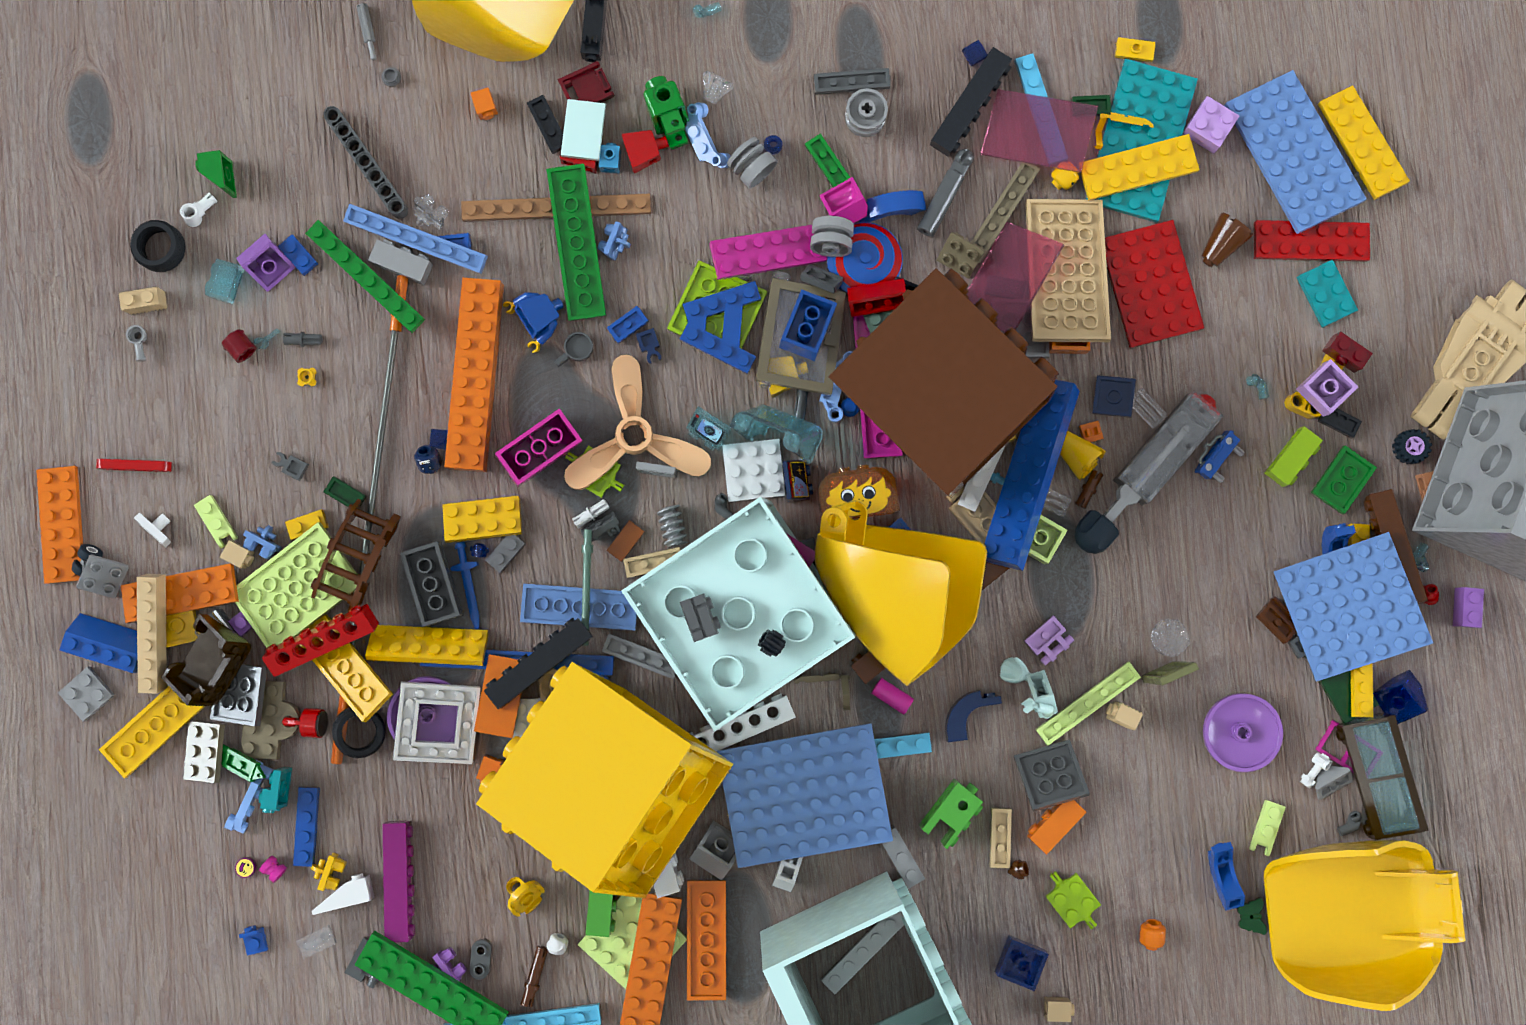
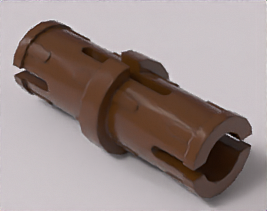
M1092 470L1086 484L1082 486L1081 494L1075 502L1077 506L1081 505L1083 509L1087 508L1092 495L1096 494V488L1103 477V474L1099 472L1095 479L1098 472L1096 470Z

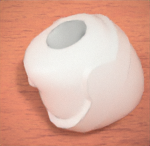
M560 933L552 934L546 945L548 952L554 955L564 954L568 947V939Z

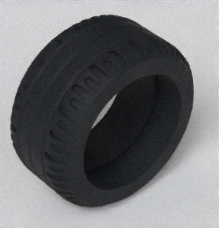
M146 221L138 226L131 236L130 248L134 259L151 271H170L178 266L184 258L186 245L182 234L165 221ZM159 232L168 233L171 239L169 252L159 260H149L145 252L146 243L149 238Z
M349 707L342 711L334 721L332 728L334 743L343 754L349 757H368L374 754L384 742L386 735L384 721L376 712L370 718L376 728L373 740L364 747L353 748L347 745L342 737V728L346 721L351 717L357 716Z

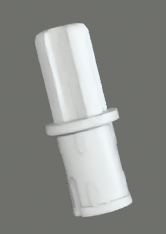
M601 500L592 507H587L584 512L572 518V520L579 529L591 520L595 521L597 516L609 509V505L605 500Z

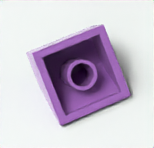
M266 234L262 235L236 258L241 267L267 292L296 268Z

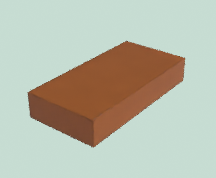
M629 520L606 551L623 562V559L626 558L645 531Z

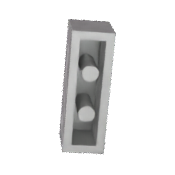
M386 239L383 242L376 240L368 259L372 265L397 275H403L409 280L425 286L433 267L429 257L420 253L418 256L411 254L412 251L403 246L400 249L394 247L395 244Z
M892 825L893 841L882 844L909 889L923 881L925 877L897 829Z

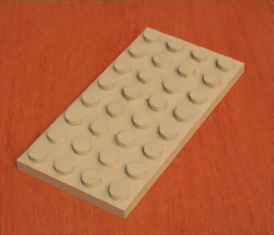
M1027 199L1026 223L1032 342H1110L1111 330L1103 200Z

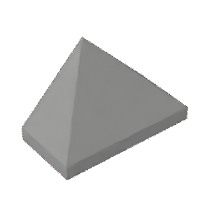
M1330 766L1327 771L1321 769L1315 785L1317 798L1321 800L1353 782L1351 770L1338 766Z

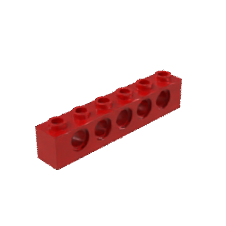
M368 604L361 607L357 605L346 614H337L329 622H326V620L322 621L311 630L307 628L294 638L293 636L287 637L279 645H270L265 649L266 652L262 660L272 675L276 677L374 632L379 622Z

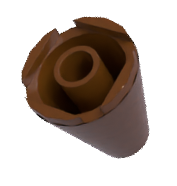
M1224 212L1220 214L1202 253L1204 258L1202 262L1211 268L1213 265L1219 266L1253 235L1247 226L1236 218L1234 220L1228 219L1230 215Z

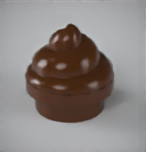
M1015 860L1010 866L1008 873L1018 880L1024 879L1029 875L1026 861Z

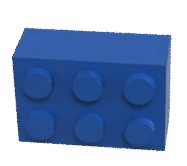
M801 289L782 335L779 348L815 362L835 313L837 303Z

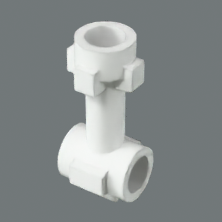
M1316 753L1312 759L1315 765L1308 775L1303 774L1301 776L1300 782L1308 788L1315 786L1316 782L1314 779L1321 769L1327 771L1332 765V761L1329 760L1330 758L1323 753Z

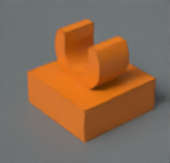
M1099 421L1079 426L1083 439L1089 442L1104 439Z

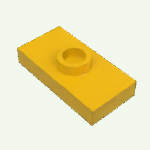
M1118 37L1115 58L1152 62L1154 59L1155 42Z

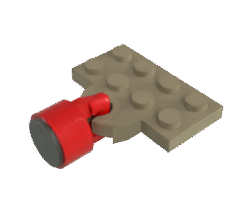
M266 680L260 726H242L240 752L251 758L278 760L280 759L281 740L292 738L298 730H300L302 737L322 738L328 727V715L324 709L305 708L302 714H300L299 707L285 701L286 682Z

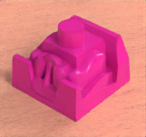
M853 177L819 195L830 216L843 217L853 223L867 216V203Z

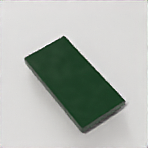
M1351 671L1320 680L1322 688L1342 722L1346 724L1357 718L1351 717ZM1373 695V708H1374V707L1378 706L1379 704H1378L1377 700L1375 699V697H1374V695Z

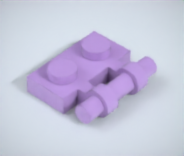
M1051 616L1029 635L1024 642L1035 655L1043 651L1045 656L1040 661L1047 665L1050 661L1053 662L1057 659L1056 656L1060 652L1066 651L1074 639L1070 635L1063 639L1061 635L1066 629L1055 616ZM1056 640L1058 645L1050 650L1048 646Z

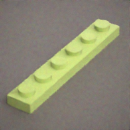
M1126 662L1035 730L1047 746L1140 679V675L1130 662Z

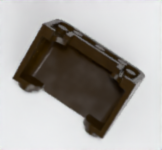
M199 614L193 624V628L200 633L184 661L170 664L161 678L187 706H213L224 696L250 653L251 644L210 615Z

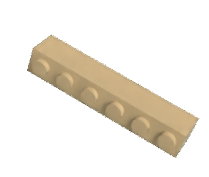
M144 574L137 577L138 693L157 694L167 688V683L161 678L167 668L166 574Z

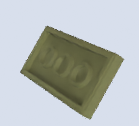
M1173 661L1142 675L1141 678L1144 683L1163 686L1199 668L1195 662Z

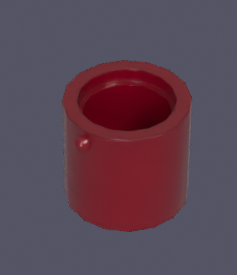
M241 329L233 331L222 341L224 350L237 363L247 360L257 349L254 343L246 336L244 330Z

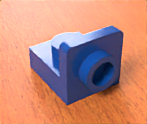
M256 925L244 928V932L239 934V939L243 938L247 956L268 950L264 927L256 928Z

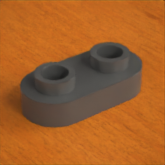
M487 939L477 940L471 950L470 974L477 980L484 979L489 974L491 968L492 944ZM478 947H483L484 953H480ZM476 967H481L482 973H478Z

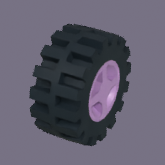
M1419 429L1403 431L1394 439L1395 443L1392 444V447L1395 450H1393V454L1396 453L1397 456L1395 457L1401 459L1400 462L1416 464L1422 462L1429 457L1428 453L1432 451L1430 449L1432 443H1429L1431 439L1426 437L1427 434Z

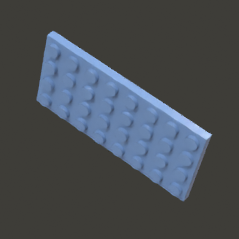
M1293 70L1225 103L1224 106L1239 115L1235 125L1296 234L1367 200Z

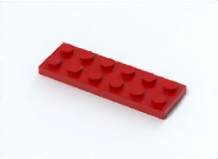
M1256 220L1254 222V259L1368 262L1370 260V223L1322 222L1296 234L1290 221Z

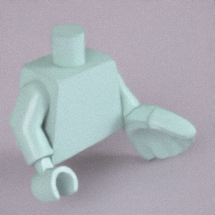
M1011 657L1003 661L1000 671L1002 680L1009 683L1028 682L1032 698H1028L1021 703V705L1025 706L1023 709L1025 713H1029L1034 709L1040 718L1048 719L1058 712L1045 670L1030 673L1026 665L1017 657Z

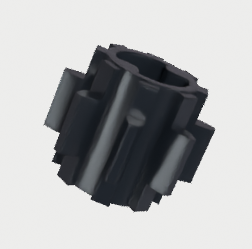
M766 630L759 639L758 646L761 647L760 651L770 657L772 655L777 657L785 647L786 641L782 639L784 636L775 630Z

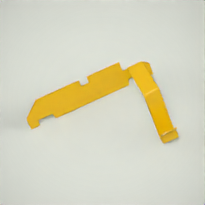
M1110 112L1111 115L1102 113L1095 130L1096 146L1093 147L1100 150L1103 147L1102 130L1107 118L1113 121L1143 126V124L1149 125L1151 128H1154L1153 124L1145 118L1129 115L1125 117L1123 114Z

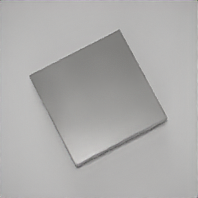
M638 461L636 463V469L639 473L671 478L677 476V469L675 467Z

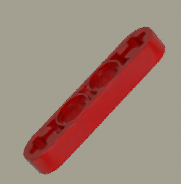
M97 459L96 469L172 472V462Z

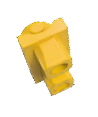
M332 853V855H329L325 867L326 860L320 859L318 865L312 864L311 870L315 871V879H319L322 873L317 890H336L338 888L340 879L332 877V872L334 870L342 873L347 863L338 858L339 854Z

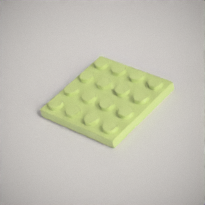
M620 896L617 900V910L612 912V920L616 921L615 931L611 932L610 937L585 935L578 943L579 947L625 989L628 982L642 898ZM678 928L672 956L687 941V936Z

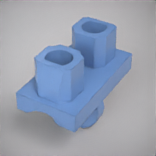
M616 221L615 224H606L604 233L609 236L608 242L601 240L597 247L598 250L616 261L618 253H622L624 247L630 248L631 246L627 242L629 235L626 233L628 229Z
M270 525L265 529L258 527L257 532L261 536L247 530L243 534L246 537L243 547L254 552L258 543L263 545L259 555L265 559L270 560L275 551L280 552L282 548L268 540L269 538L275 540L277 536L272 533L273 527Z

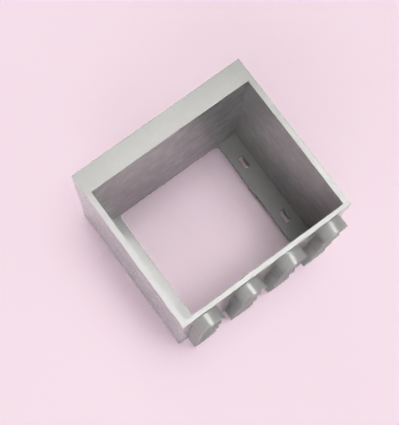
M1526 380L1465 387L1412 531L1526 581Z

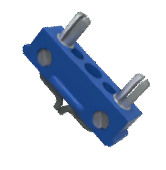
M1224 431L1222 435H1217L1211 443H1205L1203 446L1205 451L1199 458V465L1196 467L1195 473H1199L1205 479L1214 477L1218 482H1223L1225 478L1217 470L1232 451L1240 457L1245 453L1237 446L1240 439L1233 434L1234 431ZM1207 446H1212V448H1211V449L1209 450V452L1207 453V451H1208V447H1207Z

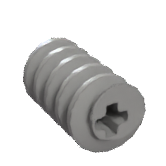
M680 505L668 506L657 512L658 516H663L659 523L665 524L660 528L661 531H667L662 535V538L668 539L664 542L665 546H678L688 543V541H682L687 536V534L681 533L685 527L679 526L684 520L677 518L682 512L675 510Z

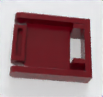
M598 61L557 79L567 100L571 98L566 89L572 86L579 98L577 100L603 103L615 96L613 91H610L611 86L603 69H598L600 67Z

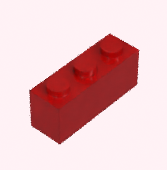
M904 278L847 288L851 317L895 310L904 301L903 293L906 291Z

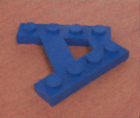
M756 282L746 283L684 303L683 308L688 323L680 340L748 374L756 356L739 348L743 306L761 300ZM724 312L723 336L721 339L705 331L706 318Z

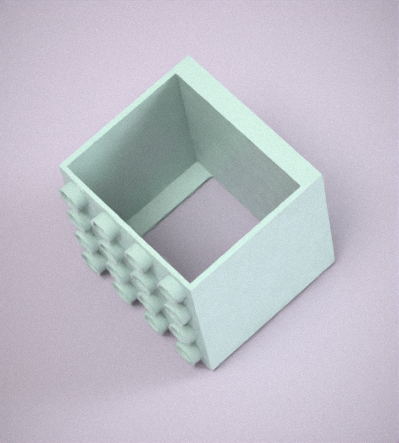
M759 497L622 590V593L714 732L856 636L830 599L814 564L812 563L810 568L788 537L787 534L796 539L773 503L763 497ZM704 593L706 597L710 596L714 608L710 610L713 617L717 616L721 628L718 629L719 634L694 642L680 602ZM766 630H775L784 636L782 639L786 641L785 647L777 657L773 655L770 657L760 651L761 647L758 646L759 639Z
M887 872L882 873L760 931L763 973L788 1025H824L795 961L900 911L904 916L901 919L935 992L932 997L874 1025H972L962 1006L959 995L943 966L944 963L925 927L926 925L917 905L902 878L892 882Z

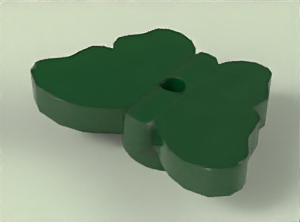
M1258 897L1237 908L1241 918L1238 925L1241 929L1262 935L1267 933L1265 924L1260 920L1262 918L1260 912L1264 906L1262 898Z

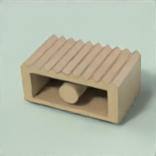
M159 287L119 293L121 310L131 315L133 313L140 314L141 312L147 313L148 311L167 309L165 291Z
M1120 702L1110 703L1105 712L1107 719L1131 730H1136L1143 715L1142 712Z

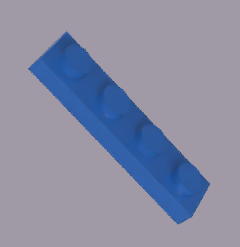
M298 787L293 866L311 867L312 864H315L320 788Z

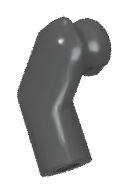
M1352 811L1348 816L1346 824L1337 827L1341 837L1359 829L1362 817L1358 811Z

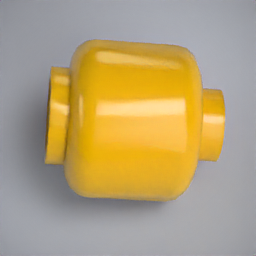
M1061 162L1051 173V177L1054 179L1051 183L1058 190L1061 188L1069 190L1079 180V170L1071 162Z

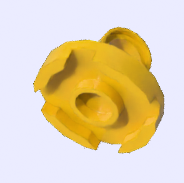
M519 877L511 878L506 885V889L511 895L507 907L517 917L523 912L528 914L542 901L540 896L545 890L535 880L525 883ZM516 883H520L521 886H519V887L513 892V891H512L513 885L516 884Z

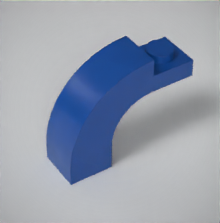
M907 190L869 198L866 202L868 206L867 216L860 219L859 223L872 222L892 215L912 216L927 209L924 194L922 191Z
M1346 523L1326 527L1322 536V554L1348 546L1349 538L1356 533L1354 525L1346 526Z
M1231 842L1218 843L1208 851V860L1217 893L1225 911L1244 906L1245 895L1235 874Z

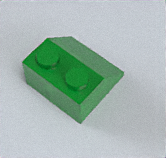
M220 150L197 153L198 160L195 161L197 171L232 198H237L232 160Z

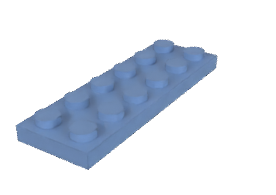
M523 584L520 622L564 625L571 618L582 620V588ZM590 589L589 627L636 631L637 614L622 591Z

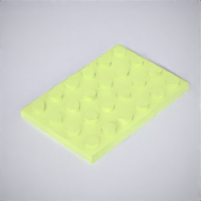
M319 522L237 585L239 602L235 603L266 648L272 644H281L289 636H293V638L298 636L301 631L310 627L343 601L323 591H320L315 599L311 598L313 589L310 588L311 584L318 577L329 550L327 549L328 542L331 539V536ZM336 551L331 564L357 574L343 553ZM329 571L324 581V584L349 594L354 593L357 586L353 581Z

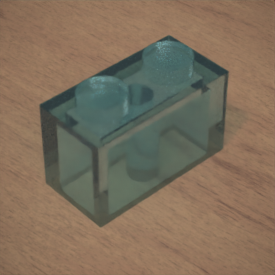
M216 258L215 263L211 267L210 280L205 285V295L233 305L244 269L237 264Z

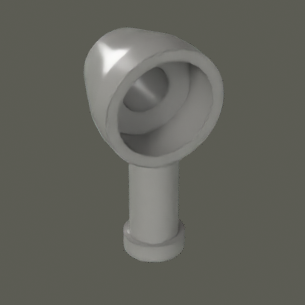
M132 325L126 331V338L135 346L136 361H146L142 343L147 340V333L143 327ZM141 333L142 336L138 339L137 336Z

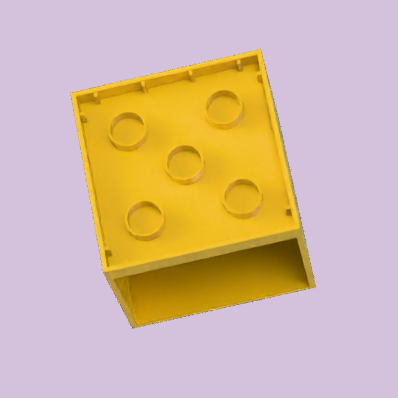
M571 662L569 667L562 666L552 677L550 686L554 689L546 701L537 702L529 711L527 722L530 725L523 735L512 738L504 748L503 757L506 760L498 772L492 771L482 780L479 786V792L482 795L476 805L498 820L505 833H515L551 860L552 868L555 871L567 872L593 893L646 898L724 780L733 763L625 688Z

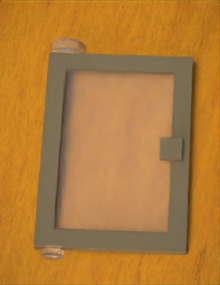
M774 272L768 295L756 382H760L759 386L762 388H770L771 385H777L831 396L833 381L828 376L836 368L846 292L836 290L833 294L816 286L791 282V276L787 273ZM801 289L837 303L835 313L815 362L779 348L782 335Z

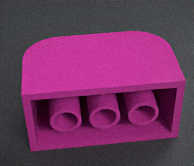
M559 408L497 451L495 456L517 487H519L578 446L582 439Z

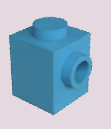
M615 143L601 145L600 171L619 174L621 161L620 146H617Z

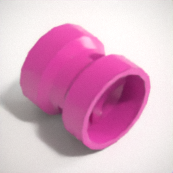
M272 855L263 863L259 871L262 874L269 875V880L275 883L285 873L287 867L283 864L278 865L277 858Z

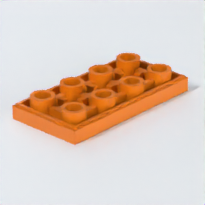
M489 654L474 732L513 738L522 693L498 710L484 690L487 689L486 684L492 679H500L503 676L502 672L509 666L514 668L518 665V659Z

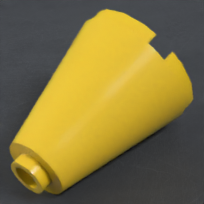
M1067 430L1060 455L1075 476L1081 480L1098 465V457L1102 459L1106 451Z

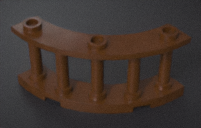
M357 499L354 504L349 505L346 517L335 538H331L328 542L327 549L329 550L318 577L313 580L310 587L313 589L311 598L315 599L318 593L323 591L347 601V604H350L348 612L357 605L361 607L370 584L367 582L370 574L375 572L381 559L380 553L383 547H387L397 531L401 516L393 514L390 520H384L359 509L361 499ZM355 517H359L381 526L383 531L381 534L375 535L351 525ZM346 531L372 541L375 546L371 554H365L341 544ZM336 551L364 561L363 563L366 565L362 574L359 573L357 575L331 564ZM329 571L353 581L357 585L354 593L349 594L324 584L327 572Z

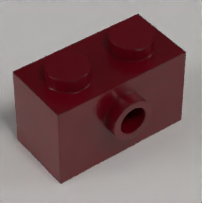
M1341 331L1333 335L1322 350L1339 365L1346 367L1353 373L1362 370L1373 354Z

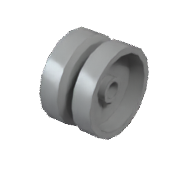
M869 88L859 89L848 99L845 113L846 125L851 132L857 136L869 137L881 131L888 111L887 101L883 95Z
M839 216L815 218L812 224V233L814 235L811 237L810 249L816 254L827 257L849 255L852 252L853 222Z

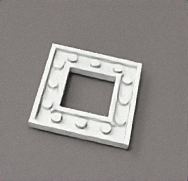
M401 681L393 760L472 764L476 735L474 727L479 707L480 686ZM419 704L458 706L454 742L416 740Z

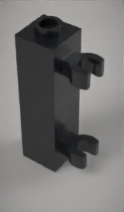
M586 0L580 53L582 59H585L587 62L601 61L607 0Z

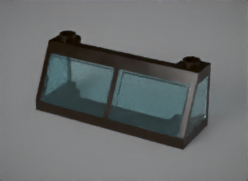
M1377 713L1374 714V718L1363 717L1346 724H1338L1335 731L1338 741L1346 744L1367 820H1365V825H1363L1366 836L1374 840L1429 831L1395 715Z

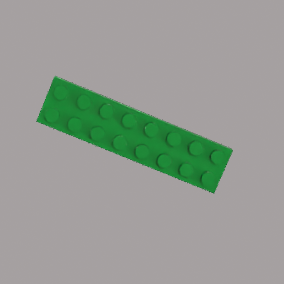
M585 164L548 168L546 171L568 321L607 316Z
M377 931L371 934L355 963L356 967L452 1025H502L509 1013L503 1007Z

